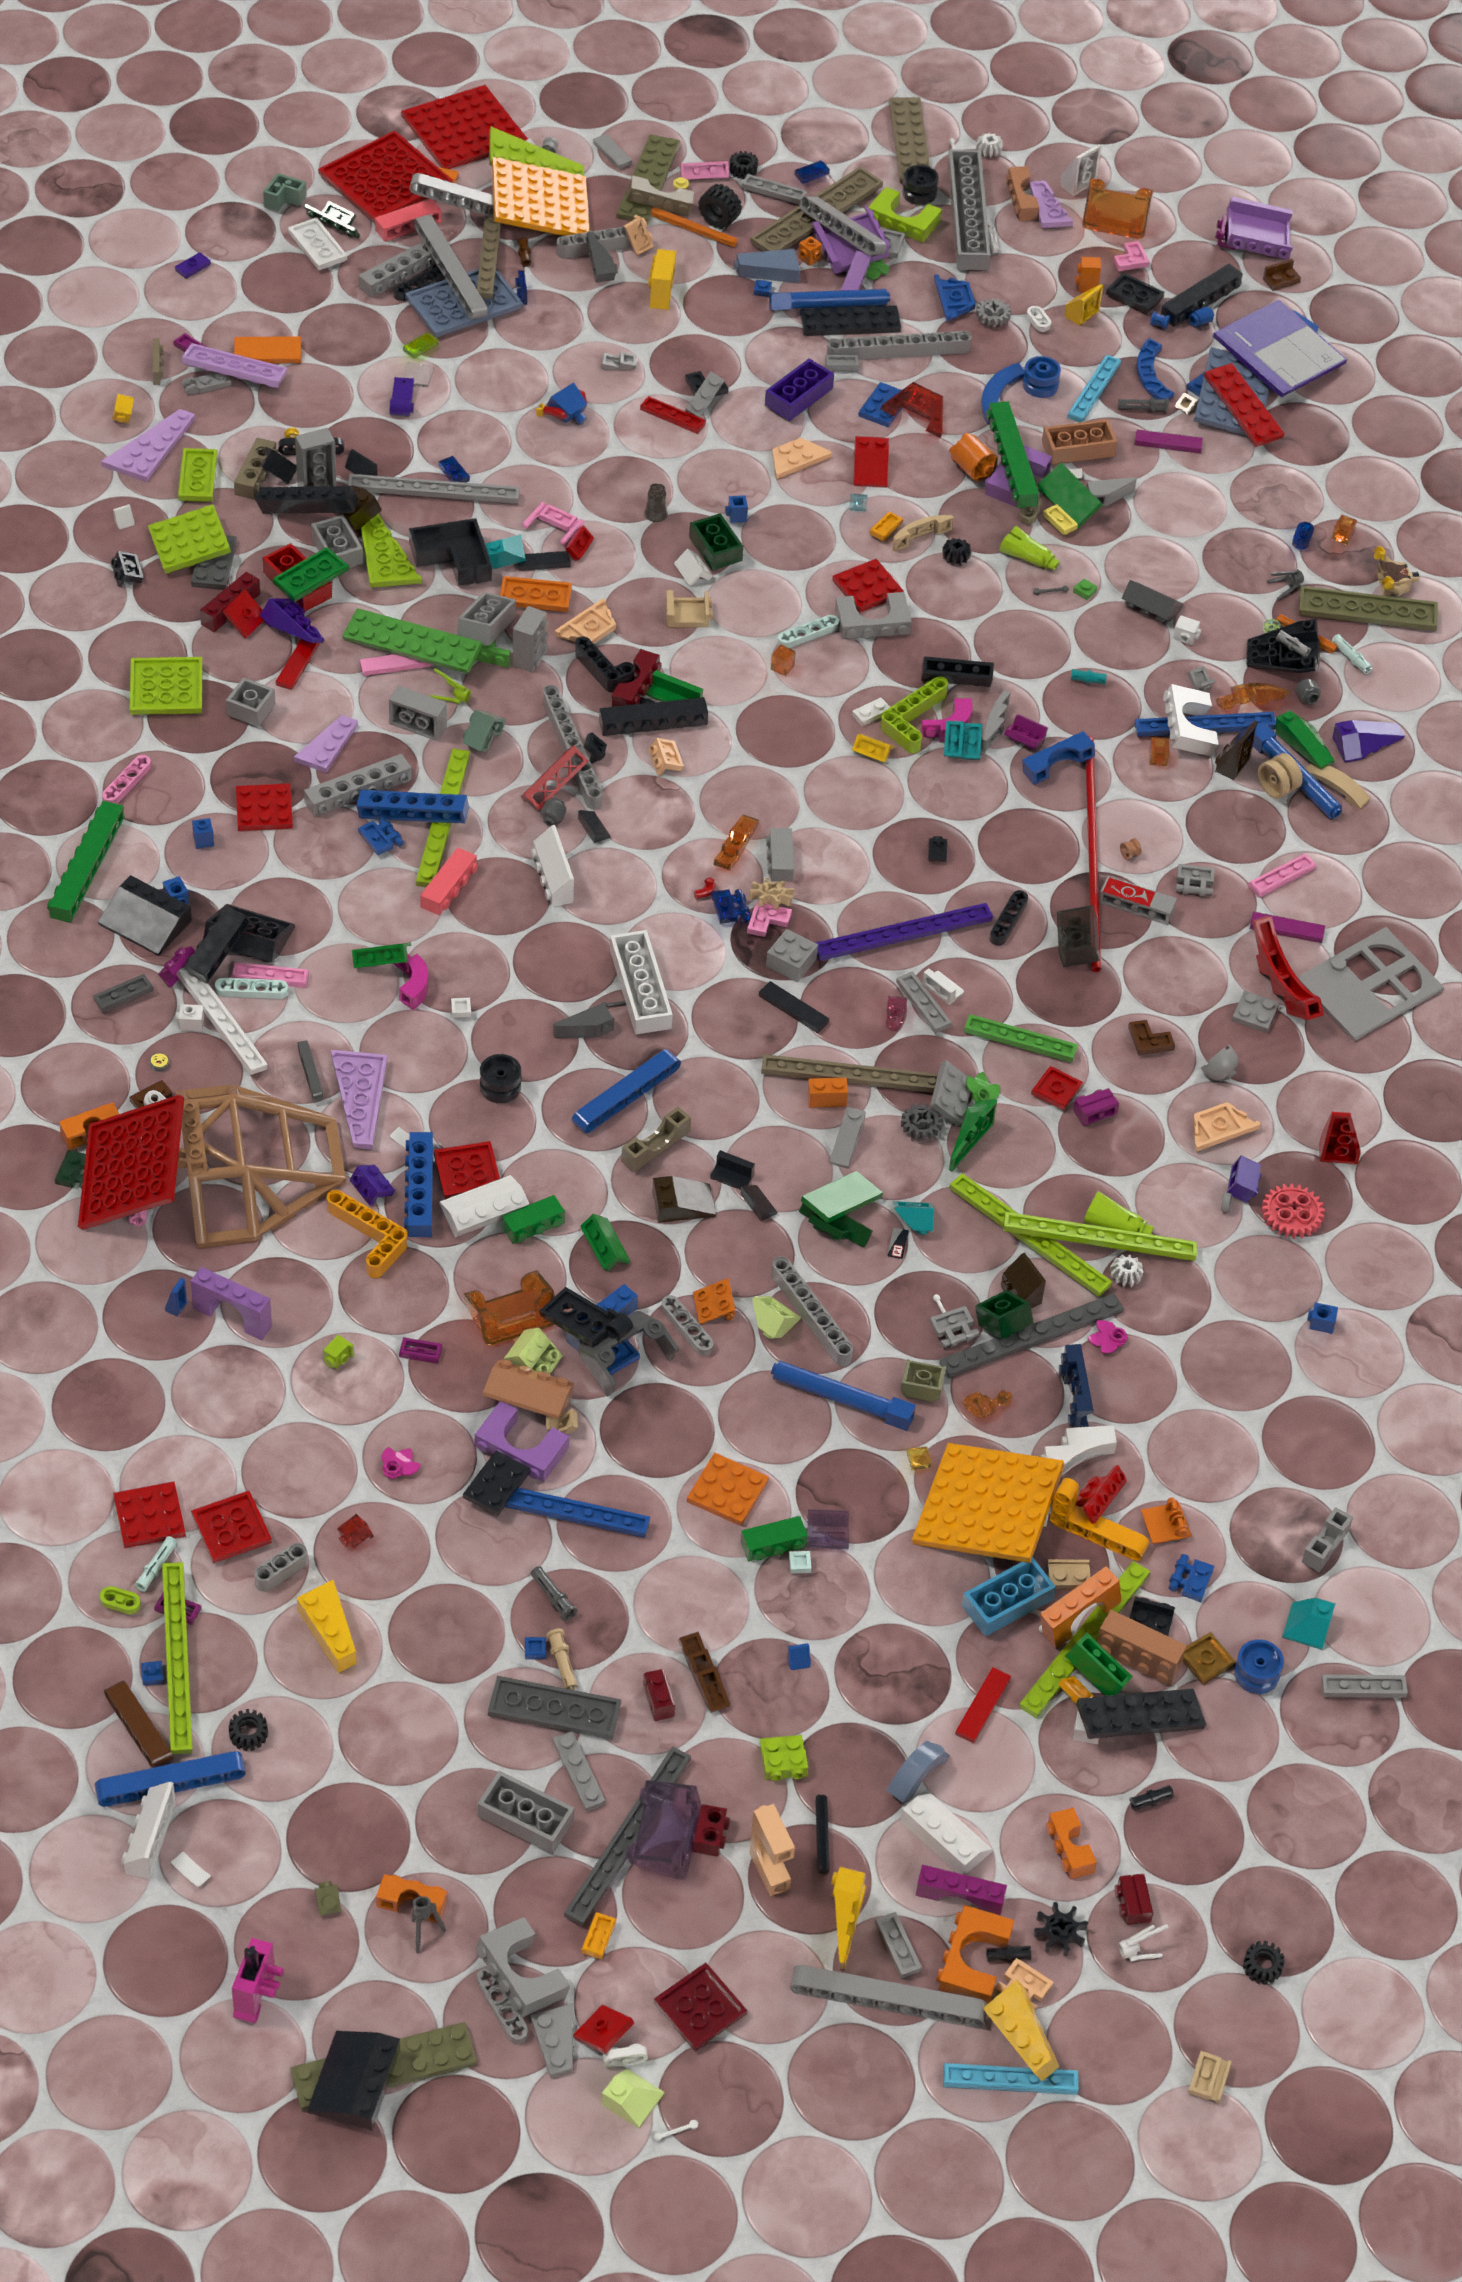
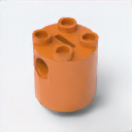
M964 433L961 439L949 450L952 461L957 463L976 482L990 476L998 463L997 455L973 434Z

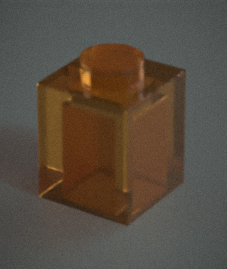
M1341 514L1334 526L1332 539L1348 545L1355 533L1357 520Z
M780 644L771 655L770 669L786 676L795 665L796 651Z
M1151 737L1149 765L1167 766L1169 738Z

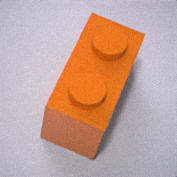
M1081 257L1080 263H1077V273L1079 275L1075 276V286H1078V292L1084 293L1099 285L1101 273L1100 257Z
M847 1077L808 1079L807 1096L809 1108L847 1107Z

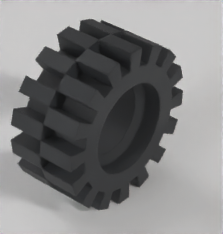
M739 151V154L735 152L730 157L729 171L734 177L738 176V179L741 177L745 179L747 174L755 176L758 171V158L755 154L752 155V152H749V154L747 151L744 153Z
M246 1709V1713H243L242 1710L238 1711L239 1716L234 1714L233 1720L230 1719L229 1737L232 1740V1744L234 1746L237 1745L239 1750L243 1746L244 1751H247L248 1747H251V1751H253L255 1746L259 1749L261 1743L264 1744L266 1738H268L266 1718L263 1717L261 1712L257 1715V1710L254 1709L252 1713H250L249 1709ZM246 1725H253L257 1730L254 1734L244 1735L240 1732V1729Z
M1257 1941L1256 1946L1253 1943L1250 1945V1949H1247L1243 1961V1969H1246V1976L1250 1974V1980L1253 1981L1256 1978V1983L1260 1984L1262 1980L1263 1985H1266L1268 1980L1270 1983H1273L1275 1979L1278 1980L1285 1963V1960H1283L1284 1954H1280L1281 1949L1279 1947L1274 1949V1943H1271V1946H1269L1268 1941H1264L1263 1945H1261V1941ZM1258 1957H1266L1272 1962V1966L1267 1969L1261 1968L1256 1964V1959Z

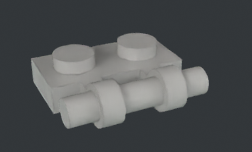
M1178 864L1176 882L1184 884H1176L1175 891L1183 892L1182 894L1187 895L1188 893H1193L1203 897L1205 895L1212 896L1213 889L1206 888V886L1213 887L1215 868ZM1190 884H1196V885H1200V887L1189 886V885H1190Z
M966 1306L933 1316L929 1320L937 1338L944 1335L946 1339L940 1341L942 1348L948 1346L951 1348L957 1346V1343L969 1342L974 1337L979 1336L977 1328L973 1330L969 1328L973 1326L974 1320ZM955 1331H962V1334L956 1336L953 1334Z

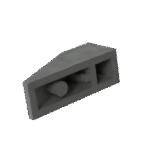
M587 231L585 240L595 283L615 280V275L618 274L617 264H614L612 256L591 231Z
M603 1003L553 1023L554 1038L599 1037L614 1030V1018Z

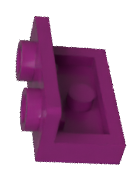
M1223 214L1222 219H1218L1216 228H1219L1215 235L1217 246L1235 250L1236 248L1227 246V214Z
M1017 714L1013 724L1006 728L1004 735L1013 741L1024 743L1028 748L1036 749L1044 743L1048 727Z
M192 946L179 948L174 953L173 958L163 965L164 968L158 973L159 977L169 988L179 980L176 973L181 968L186 967L187 959L196 952Z

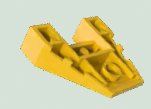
M839 1867V1871L834 1872L831 1885H834L832 1896L835 1897L839 1964L841 1970H844L852 1937L855 1933L857 1919L866 1891V1885H864L865 1873Z

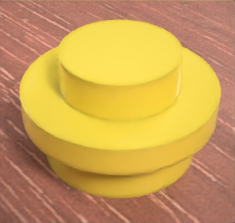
M679 177L673 181V186L675 190L678 188L687 190L689 181Z

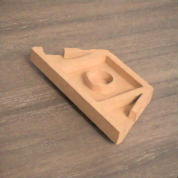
M798 438L773 448L772 451L776 479L832 458L831 451L803 438Z
M604 598L557 628L555 636L574 642L578 637L585 636L593 643H596L614 631L616 623L614 618L611 617L610 609L606 606V600Z
M1228 1102L1195 1113L1193 1117L1195 1150L1197 1152L1261 1128V1123L1258 1120L1256 1122L1250 1120L1245 1112L1237 1110L1235 1106Z

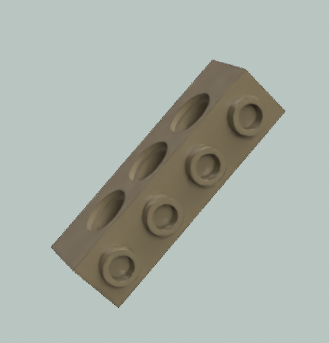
M256 438L234 481L235 495L255 499L262 483L266 481L268 473L267 470L261 467L267 456L262 452L265 447H268L278 453L276 442Z

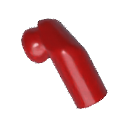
M706 878L704 887L694 891L696 900L713 894L716 888L714 878Z

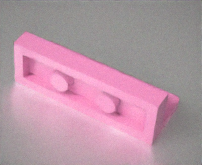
M728 161L681 163L679 165L681 177L687 180L729 178Z

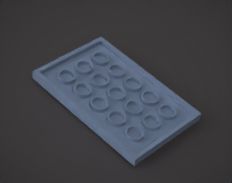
M479 269L467 272L476 289ZM497 269L493 299L482 298L487 306L488 314L471 320L447 280L405 293V299L435 338L523 308L522 301Z
M1211 347L1205 372L1233 363L1265 406L1269 386L1233 354ZM1203 376L1194 421L1247 436Z

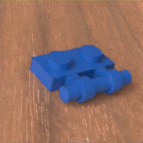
M385 818L379 820V825L372 821L358 828V833L377 856L393 849V843H396L398 846L404 844L401 834L395 831L393 825L386 821Z
M1182 1554L1180 1559L1176 1561V1570L1169 1579L1170 1585L1168 1588L1171 1591H1176L1177 1587L1183 1589L1181 1596L1201 1602L1215 1566L1195 1559L1193 1565L1188 1564L1189 1556ZM1183 1572L1189 1574L1187 1580L1182 1578Z

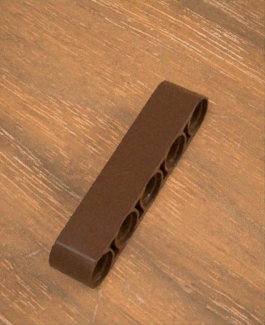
M122 1680L105 1689L104 1694L107 1701L150 1767H160L172 1762L174 1758L169 1747L127 1683Z

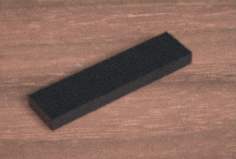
M771 981L759 991V997L816 1033H819L829 1023L830 1018Z

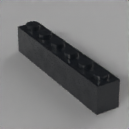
M1230 264L1225 265L1162 304L1161 315H1169V324L1173 327L1183 323L1192 312L1209 306L1223 296L1228 295L1231 291L1238 289L1242 284L1243 273Z
M351 486L260 487L255 501L263 514L354 513L359 499Z
M705 697L599 708V723L602 736L708 725V709Z

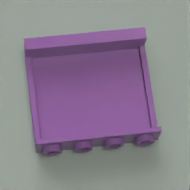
M1231 197L1227 207V246L1288 260L1293 246H1290V219L1293 215V210Z
M864 205L866 213L850 219L886 243L884 254L872 255L871 262L889 257L888 250L890 249V244L888 240H885V234L883 230H880L879 222L875 220L873 211L869 210L867 205ZM818 221L813 222L814 235L817 241L822 244V251L834 274L849 270L856 251H863L826 226L821 227Z

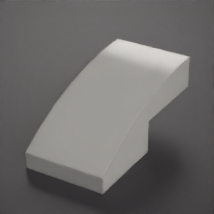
M620 352V355L616 356L603 353L601 357V369L623 371L636 369L637 355Z

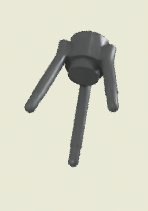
M1300 570L1271 573V576H1287L1267 580V583L1286 580L1288 585H1292L1290 589L1277 597V600L1284 598L1295 589L1301 587L1300 583H1303L1304 575Z
M425 1896L417 1897L413 1900L412 1922L416 1921V1953H420L421 1920L428 1919L431 1912L443 1932L446 1931L436 1909V1903H431L430 1899Z

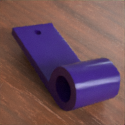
M394 377L389 407L390 415L410 416L411 413H414V403H412L414 378Z

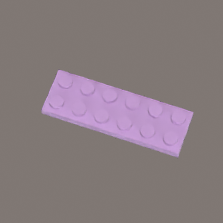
M193 343L186 350L181 363L189 367H199L205 371H214L221 375H230L237 379L250 380L252 383H261L272 388L279 387L288 369L287 367Z

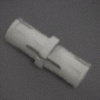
M1283 630L1277 635L1276 639L1288 646L1289 650H1294L1303 657L1309 655L1311 649L1299 642L1298 638H1293Z

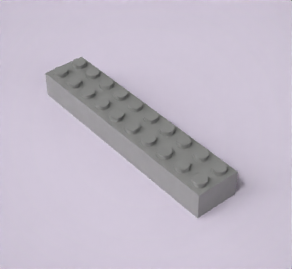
M949 149L947 165L957 270H989L991 255L981 150Z

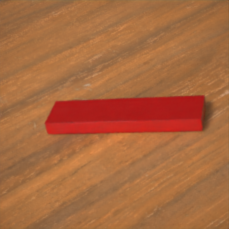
M650 396L640 405L641 411L696 434H699L706 425V420Z
M301 639L276 679V685L293 690L320 643H310Z
M992 1667L956 1729L955 1735L973 1744L975 1743L1010 1682L1011 1675Z

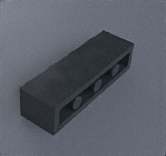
M924 656L921 681H931L936 677H944L951 684L991 687L994 663Z
M228 906L224 911H221L215 925L209 928L205 939L197 945L194 955L187 959L186 968L188 973L208 984L249 925L247 917Z

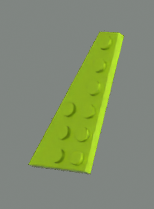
M490 128V166H492V159L495 157L584 176V165L496 128Z
M379 513L361 527L370 588L422 583L421 576L416 573L413 564H410L407 555L397 540H394L391 531L386 528Z

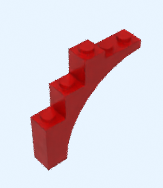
M1268 915L1253 920L1252 923L1259 953L1256 955L1259 973L1270 976L1273 993L1284 997L1287 1014L1307 1021L1323 1016L1321 997L1310 992L1300 982L1285 958L1274 928L1272 916Z

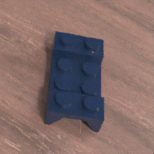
M1081 1344L1065 1345L1064 1353H1061L1059 1376H1063L1064 1384H1069L1070 1392H1074L1073 1403H1070L1071 1414H1068V1425L1072 1426V1428L1089 1427L1087 1415L1093 1413L1094 1409Z

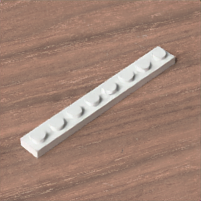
M186 967L181 968L176 975L198 1005H203L204 1013L248 1073L252 1075L267 1070L268 1064L209 984L189 974Z

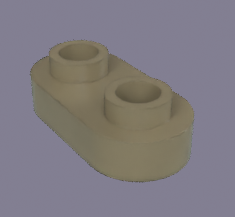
M1039 498L1037 506L1021 508L1019 516L1021 522L1032 524L1036 521L1042 504Z

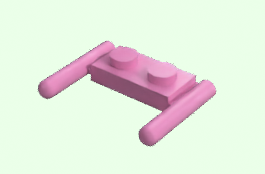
M541 502L522 523V527L527 529L539 517L540 520L567 531V534L560 540V544L565 546L585 522L582 519L578 520L574 515Z

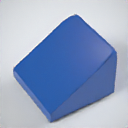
M809 1643L788 1647L787 1659L791 1670L804 1669L811 1666Z

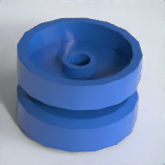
M1036 356L1029 359L1024 369V390L1031 396L1038 398L1053 396L1059 388L1060 364L1046 356Z
M1261 1639L1251 1640L1244 1644L1238 1653L1235 1664L1234 1676L1237 1683L1244 1690L1255 1694L1268 1693L1273 1690L1280 1680L1283 1669L1284 1657L1281 1650L1275 1644Z

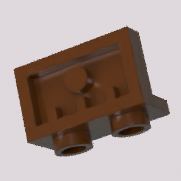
M1289 259L1266 266L1263 280L1272 291L1300 283L1301 277L1293 269L1294 260Z

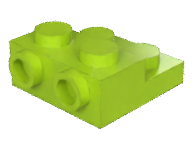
M802 1735L760 1739L759 1744L765 1780L779 1781L785 1778L800 1779L807 1777L808 1763Z

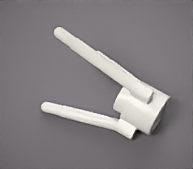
M1165 1924L1154 1929L1155 1926L1151 1925L1130 1938L1118 1942V1948L1123 1959L1129 1958L1130 1962L1142 1959L1162 1958V1954L1137 1955V1952H1140L1138 1942L1160 1933L1169 1926Z

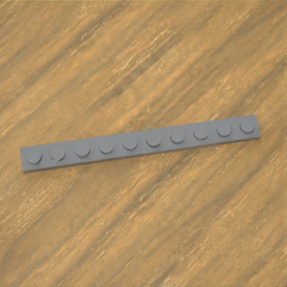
M350 474L348 486H357L373 493L518 504L520 487L359 474Z

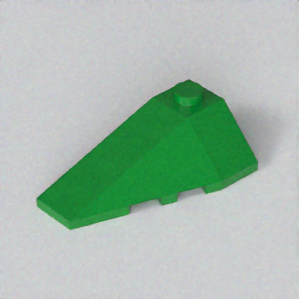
M1292 711L1276 717L1275 734L1319 769L1334 763V758L1311 723Z
M998 1100L976 1101L972 1107L969 1106L967 1108L950 1158L949 1171L953 1172L994 1125Z

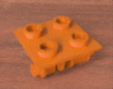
M729 1278L693 1292L700 1325L724 1316L727 1320L734 1318L736 1309Z
M1174 1497L1168 1498L1166 1505L1140 1510L1152 1544L1192 1537L1180 1502Z

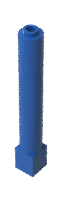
M886 289L769 293L770 310L882 306L890 302V292H887Z
M1264 722L1257 724L1253 747L1259 753L1264 752L1270 759L1280 753L1290 755L1296 761L1302 773L1303 781L1299 787L1302 792L1328 818L1338 817L1342 812V805L1276 740V734Z
M779 1361L778 1364L774 1363L771 1370L774 1380L885 1419V1424L908 1431L915 1415V1404L896 1397L890 1400L783 1361Z

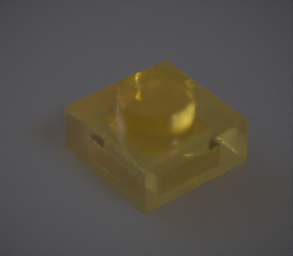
M927 1446L907 1449L911 1470L931 1468L932 1462Z

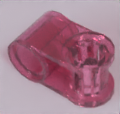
M888 996L886 1027L891 1031H898L903 1026L907 1007L906 997Z

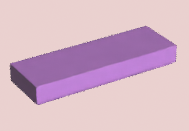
M856 251L841 290H860L872 260V255Z

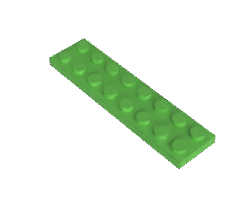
M359 608L356 609L342 635L346 641L469 674L483 647L481 641Z

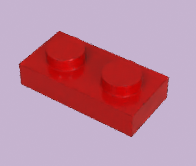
M581 526L565 550L576 562L581 559L594 540V537L585 526Z

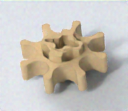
M765 878L763 884L755 881L752 882L749 899H758L759 907H762L764 904H770L774 906L775 910H778L780 904L791 906L794 888H784L785 881L780 883L776 881L770 882L769 878Z

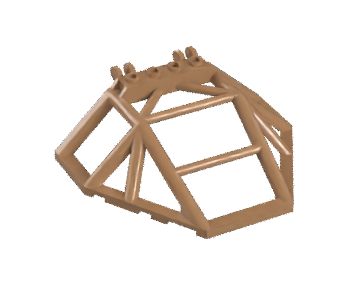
M234 1084L175 1091L176 1095L180 1094L184 1097L181 1127L184 1149L179 1148L177 1169L187 1168L197 1249L256 1242L262 1238L264 1233L278 1228L295 1217L296 1213L303 1208L307 1209L315 1204L317 1199L329 1191L346 1184L335 1117ZM237 1106L279 1116L287 1169L245 1163ZM217 1108L201 1124L199 1110ZM228 1108H230L237 1161L205 1143L203 1139V1133ZM287 1118L326 1128L333 1174L295 1170ZM205 1152L228 1166L207 1169ZM241 1177L247 1228L207 1233L201 1181ZM262 1178L314 1183L316 1187L288 1206H285ZM255 1190L276 1212L260 1224L258 1221Z

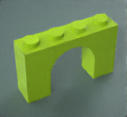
M885 187L868 207L869 210L873 211L875 220H878L880 226L892 231L905 233V236L923 243L941 222L942 209L927 204L916 216H899L893 211L899 205L900 192Z

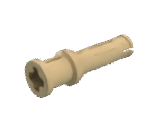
M559 1628L553 1629L546 1634V1638L551 1644V1654L557 1660L564 1688L575 1690V1688H578V1684L568 1657L569 1646L565 1643L563 1637L565 1635L564 1630Z

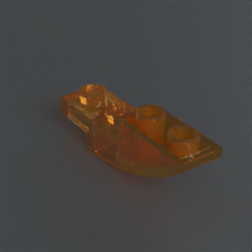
M1245 683L1230 687L1232 694L1217 698L1216 703L1217 706L1224 710L1231 709L1239 703H1249L1250 700L1260 706L1267 704L1268 701L1273 699H1283L1285 695L1290 693L1284 687L1274 684Z

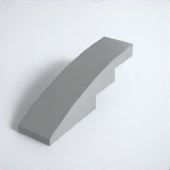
M1006 690L997 699L989 714L983 739L982 752L984 753L1003 732L1011 694Z

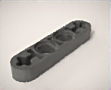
M308 1041L297 1042L298 1051L313 1102L322 1101V1088Z

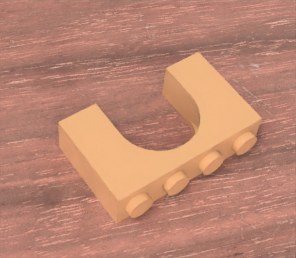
M771 1804L769 1806H760L753 1812L749 1854L769 1895L773 1896L790 1890L791 1877L783 1862L794 1858L795 1846L775 1805Z

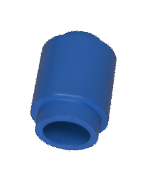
M1206 306L1192 312L1189 316V321L1193 327H1201L1213 321L1214 312Z

